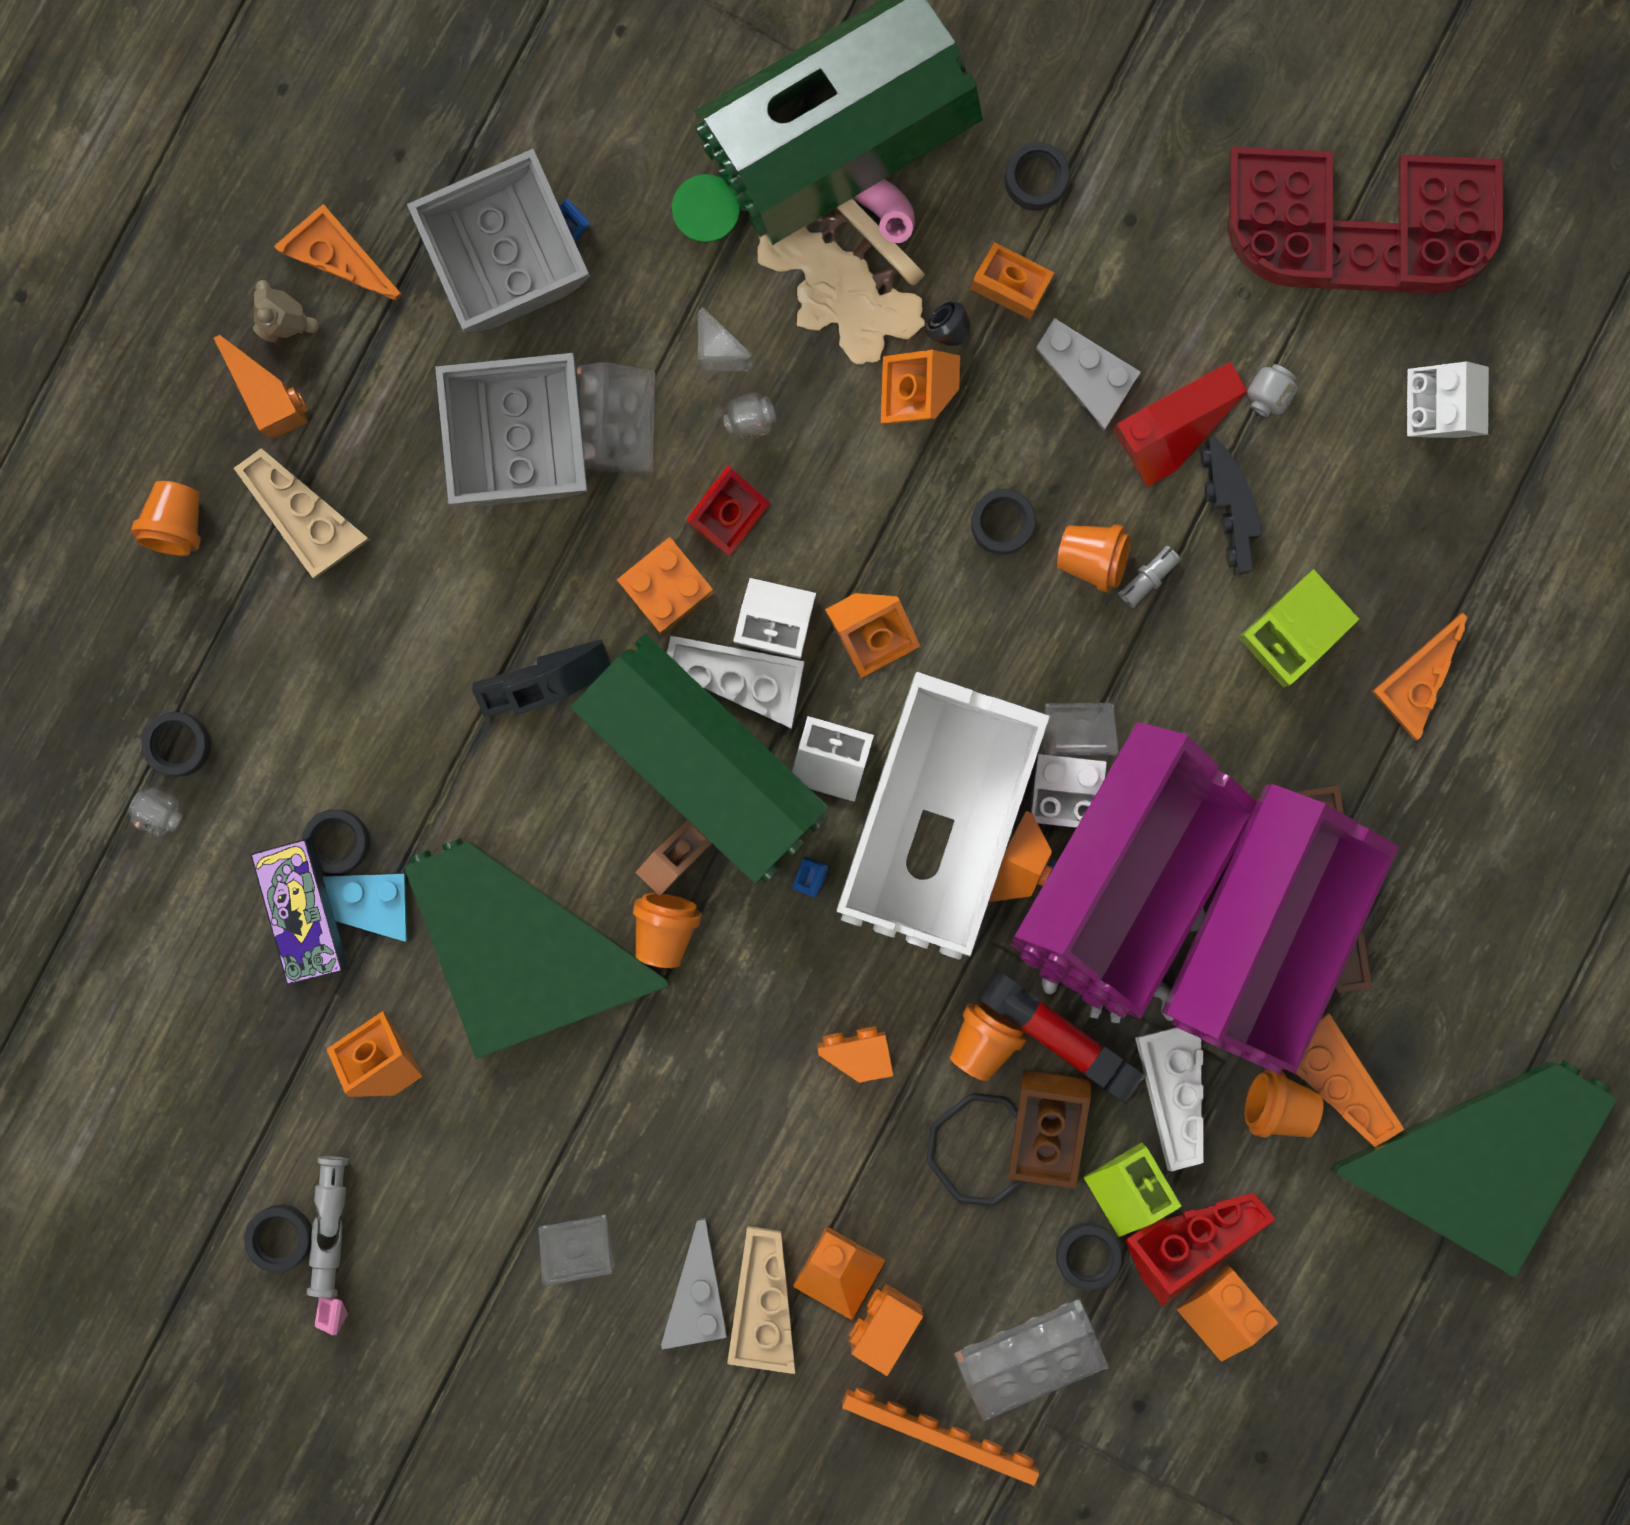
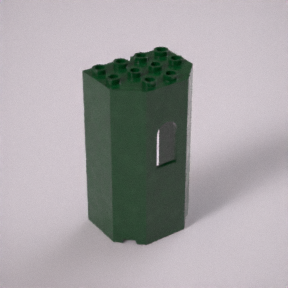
M880 0L694 110L699 122L694 127L702 140L701 145L711 161L715 160L719 166L717 169L727 186L731 184L735 191L734 196L743 211L747 210L752 219L750 221L760 237L766 235L773 246L983 121L977 85L971 73H966V68L960 58L962 55L956 42L927 0ZM825 80L829 81L837 95L789 123H777L768 115Z
M645 633L635 642L638 649L636 651L631 648L629 650L626 649L570 708L751 881L756 884L761 879L766 883L781 868L777 861L784 854L791 857L805 843L800 837L809 828L815 832L827 820L828 816L824 812L828 809V806Z

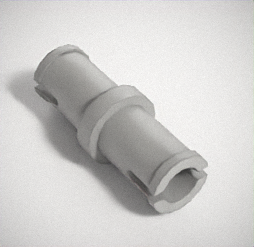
M1165 546L1147 566L1142 565L1138 569L1139 574L1123 590L1118 592L1120 598L1129 607L1135 608L1136 604L1153 588L1157 589L1162 584L1161 580L1181 562V558L1174 550L1170 552L1171 548L1169 546Z

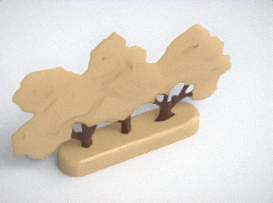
M853 199L836 207L834 215H823L813 221H820L819 224L822 227L828 224V227L821 232L811 233L804 226L773 246L766 235L759 236L758 263L778 272L802 269L805 274V280L797 287L798 301L802 304L797 313V326L820 331L830 323H838L839 345L853 363L878 362L884 349L883 337L885 335L909 340L925 325V321L921 317L923 310L922 298L912 293H900L893 288V276L897 272L911 285L917 284L925 274L896 243L889 242L882 236L879 226ZM845 222H850L865 238L853 252L842 250L836 243L835 230ZM830 232V242L826 243L824 235ZM871 246L891 264L886 271L874 275L869 272L867 262L864 260V253ZM885 284L886 292L883 295H879V288Z

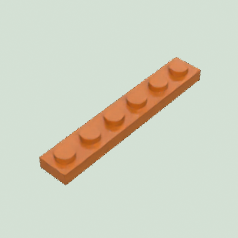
M856 1388L855 1392L849 1389L846 1390L842 1400L843 1409L1035 1486L1039 1470L1037 1465L1033 1464L1034 1459L1019 1452H1015L1014 1456L1002 1452V1446L987 1439H983L982 1443L970 1439V1433L958 1427L952 1426L950 1430L938 1426L939 1421L931 1416L920 1413L919 1417L908 1414L906 1413L907 1408L899 1403L888 1401L887 1405L874 1400L875 1395L864 1389Z

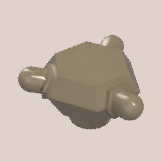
M260 280L256 283V291L254 292L255 324L253 330L259 337L269 342H276L279 337L288 338L303 332L315 333L319 329V322L315 318L307 317L303 313L302 305L287 293L272 289L266 280Z

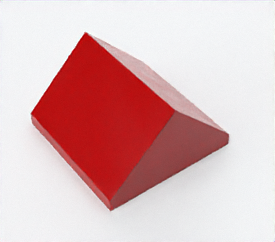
M727 466L686 521L692 529L730 556L770 505V502L735 470Z

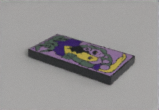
M312 837L250 854L287 985L349 969Z

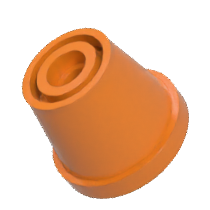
M156 481L139 518L134 520L132 524L131 534L136 538V542L148 549L169 555L187 556L190 555V552L197 551L201 541V537L198 535L200 493L183 484L170 481Z
M1113 524L1112 527L1068 525L1060 543L1057 569L1097 586L1098 591L1109 593L1113 587L1117 588L1122 580L1129 556L1131 537L1129 534H1126L1125 526Z
M657 893L644 894L642 898L635 900L633 914L636 916L635 957L645 964L656 967H679L694 929L700 926L702 913L696 909V905L693 902L682 897L663 893L660 896Z
M970 1003L962 1014L964 1021L950 1059L969 1075L983 1081H989L1016 1050L1023 1048L1027 1038L1022 1029L985 1003Z
M1266 1069L1254 1079L1245 1103V1121L1249 1126L1250 1132L1253 1135L1264 1138L1270 1135L1310 1138L1316 1132L1323 1113V1098L1321 1094L1287 1078L1282 1071L1280 1074H1277L1269 1069Z

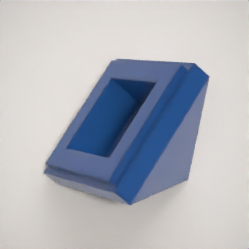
M566 199L560 206V210L576 244L590 223L586 215L569 199Z
M804 857L792 889L816 898L826 884L828 866Z

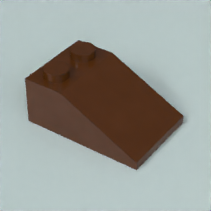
M1023 1070L1008 1179L1076 1189L1091 1100V1079Z

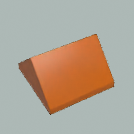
M994 242L978 269L970 290L1031 320L1055 272Z

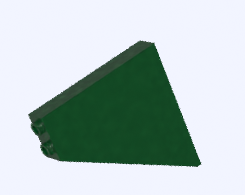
M461 838L442 845L443 852L432 856L430 850L410 857L411 864L404 866L476 1059L671 985L666 976L650 965L636 959L633 953L473 842L463 844Z
M1562 1060L1560 1065L1549 1061L1407 1128L1377 1147L1372 1145L1334 1163L1330 1170L1516 1278L1618 1098L1608 1093L1611 1087L1593 1077L1588 1082L1578 1076L1581 1070L1564 1060Z

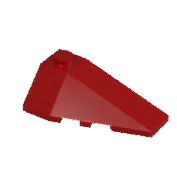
M1231 362L1117 423L1113 431L1146 488L1177 471L1247 392L1245 385Z
M1253 1192L1218 1202L1211 1207L1196 1211L1193 1209L1168 1219L1162 1218L1128 1238L1126 1243L1142 1281L1164 1307L1271 1225L1276 1219Z

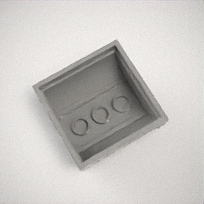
M534 149L407 204L463 332L482 331L501 326L564 298L579 288L590 277Z
M573 353L435 367L448 504L450 506H489L560 499L588 492L575 357Z

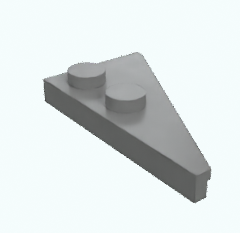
M706 1218L697 1220L662 1339V1349L727 1338Z

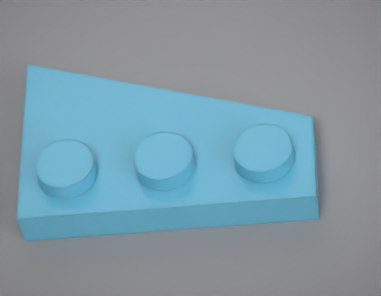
M406 874L323 876L335 921L408 942Z

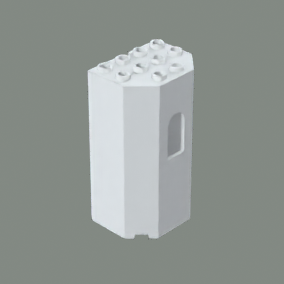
M916 672L836 909L837 912L843 913L841 920L860 927L863 920L873 923L875 932L893 938L896 931L906 934L905 940L908 943L926 949L929 942L941 946L939 951L941 954L961 960L962 954L970 956L1050 716ZM926 810L955 821L937 873L929 879L919 880L908 872L906 859L922 811Z

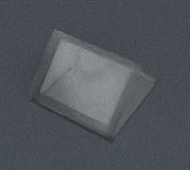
M702 307L698 311V361L701 372L749 371L753 367L752 354Z
M1113 703L1045 704V714L1050 716L1045 729V755H1118Z
M606 1215L539 1227L543 1286L612 1274L615 1262Z

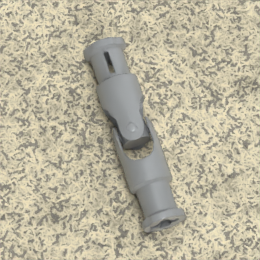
M337 1156L318 1157L317 1163L321 1164L319 1185L315 1186L314 1198L318 1218H315L312 1225L309 1266L312 1267L311 1287L307 1288L308 1296L331 1298L337 1297L338 1290L335 1289L336 1268L340 1267L343 1224L339 1217L345 1206L346 1187L343 1186L344 1167L348 1165V1158ZM317 1233L327 1237L336 1235V1239L330 1247L322 1248L317 1243Z

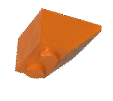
M1228 1264L1176 1308L1221 1362L1253 1346L1278 1324L1276 1319Z

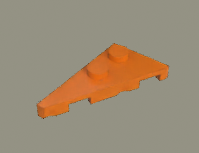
M324 204L274 246L283 255L397 301L402 297L397 288Z
M1460 613L1372 691L1414 741L1422 737L1423 727L1429 712L1434 707L1436 695L1439 688L1442 687L1452 662L1450 660L1456 645L1461 640L1465 630L1464 625L1468 617L1464 613Z

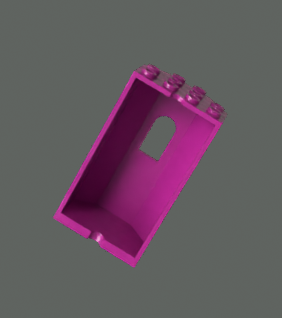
M1137 722L1014 936L1011 945L1021 953L1020 959L1034 968L1039 967L1041 969L1039 973L1041 977L1054 984L1060 982L1071 990L1083 995L1082 999L1089 1005L1098 1009L1102 1005L1107 1006L1106 1008L1110 1012L1122 1018H1125L1126 1014L1141 1019L1233 855L1257 802L1231 776L1217 769L1219 765L1188 735Z
M1274 784L1265 785L1161 1012L1174 1018L1171 1023L1172 1025L1212 1045L1277 1074H1280L1282 1069L1296 1074L1400 846L1374 831L1357 824L1358 822L1325 803Z

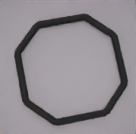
M969 1094L932 1123L929 1132L927 1163L957 1201L994 1206L1026 1181L1016 1180L994 1199L961 1196L933 1160L937 1128L972 1100L1004 1104L1016 1119L1017 1109L1009 1099L1000 1096Z

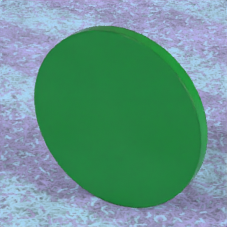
M709 174L697 175L686 180L677 189L672 202V214L678 229L686 237L703 243L715 242L727 236L737 224L740 213V206L734 196L735 191L732 186H727L722 178Z

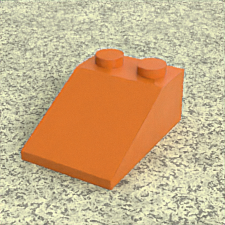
M221 335L214 337L259 431L274 440L308 423L305 413L309 411V408L300 392L297 393L294 387H287L282 381Z

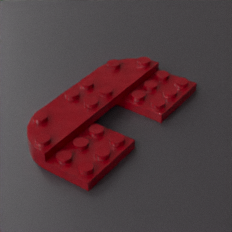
M1231 147L1229 163V216L1227 219L1228 236L1236 255L1242 263L1257 276L1277 285L1301 288L1409 293L1449 292L1465 286L1478 277L1488 265L1499 245L1503 231L1502 159L1400 155L1398 160V223L1333 220V151Z

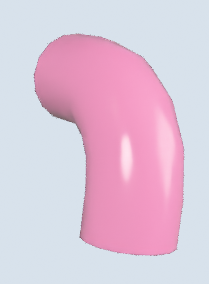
M886 179L852 198L880 218V232L887 241L902 243L911 236L915 225L914 209L906 196Z

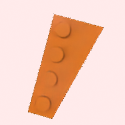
M1328 1012L1322 1016L1296 1074L1302 1080H1305L1317 1093L1321 1094L1322 1098L1336 1109L1374 1147H1377L1403 1131L1404 1127L1330 1013Z

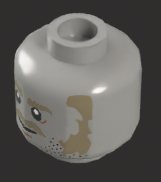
M1273 364L1272 367L1261 368L1247 390V395L1253 402L1251 408L1264 417H1268L1270 413L1275 415L1284 414L1298 392L1295 375L1277 364Z

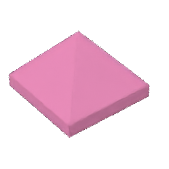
M319 1297L315 1327L331 1335H337L348 1316V1312L341 1300L334 1297Z

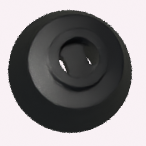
M952 301L940 305L927 321V335L929 338L947 346L963 343L968 338L971 327L964 305L960 302Z

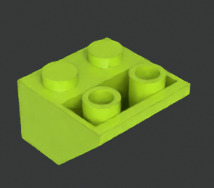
M1143 1143L1136 1145L1084 1176L1086 1183L1118 1237L1149 1226L1182 1207L1148 1148Z

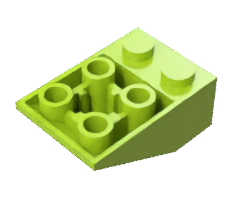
M1313 569L1238 638L1284 688L1290 686L1307 671L1359 618Z

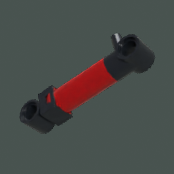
M999 970L996 971L978 997L983 1003L1125 1104L1128 1103L1146 1077Z

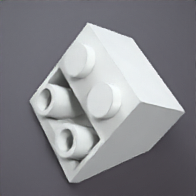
M1459 362L1408 369L1407 436L1461 438L1488 435L1489 367L1470 362Z
M750 578L739 615L734 644L801 660L816 593Z
M808 716L792 773L811 790L854 802L874 735Z
M1037 754L1034 762L1031 788V813L1036 822L1077 828L1105 779L1106 762Z

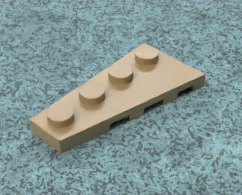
M262 448L234 467L237 474L312 578H318L370 540Z
M747 1226L727 1363L729 1365L795 1374L781 1231Z

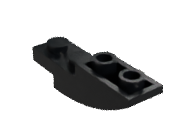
M1209 438L1205 442V448L1200 449L1202 468H1208L1209 481L1204 483L1205 498L1207 502H1212V510L1226 508V513L1222 514V527L1224 534H1229L1231 547L1226 548L1228 568L1233 567L1234 575L1248 574L1253 571L1249 540L1257 539L1262 535L1255 501L1243 473L1231 454L1217 438Z
M602 639L540 656L537 658V665L473 682L472 691L484 717L513 709L516 716L556 702L587 687L612 662Z

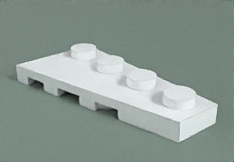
M670 636L667 654L703 688L792 729L804 661Z
M1177 1027L1135 1037L1143 1072L1146 1076L1145 1080L1167 1170L1175 1171L1203 1163V1118L1201 1117V1099H1203L1201 1065H1203V1050H1201V1038Z

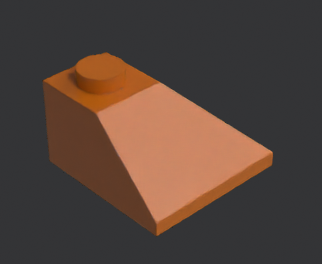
M936 350L883 356L881 424L935 419L959 390L960 356Z
M855 593L825 609L861 678L921 647L897 596Z
M1028 811L1025 812L1004 853L989 898L991 902L1030 897L1037 884L1044 886L1050 875L1052 867L1048 866L1047 863L1052 851L1033 814Z
M383 1011L327 1048L337 1076L348 1097L395 1096L423 1077L412 1052Z
M826 1226L793 1287L853 1320L886 1260Z

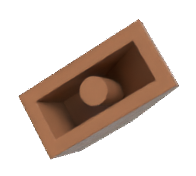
M687 820L649 856L635 873L660 896L712 842Z

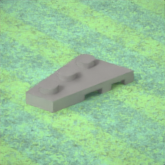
M1055 318L1036 347L1038 353L1057 376L1066 383L1076 395L1077 400L1083 407H1086L1104 431L1139 376L1140 371Z

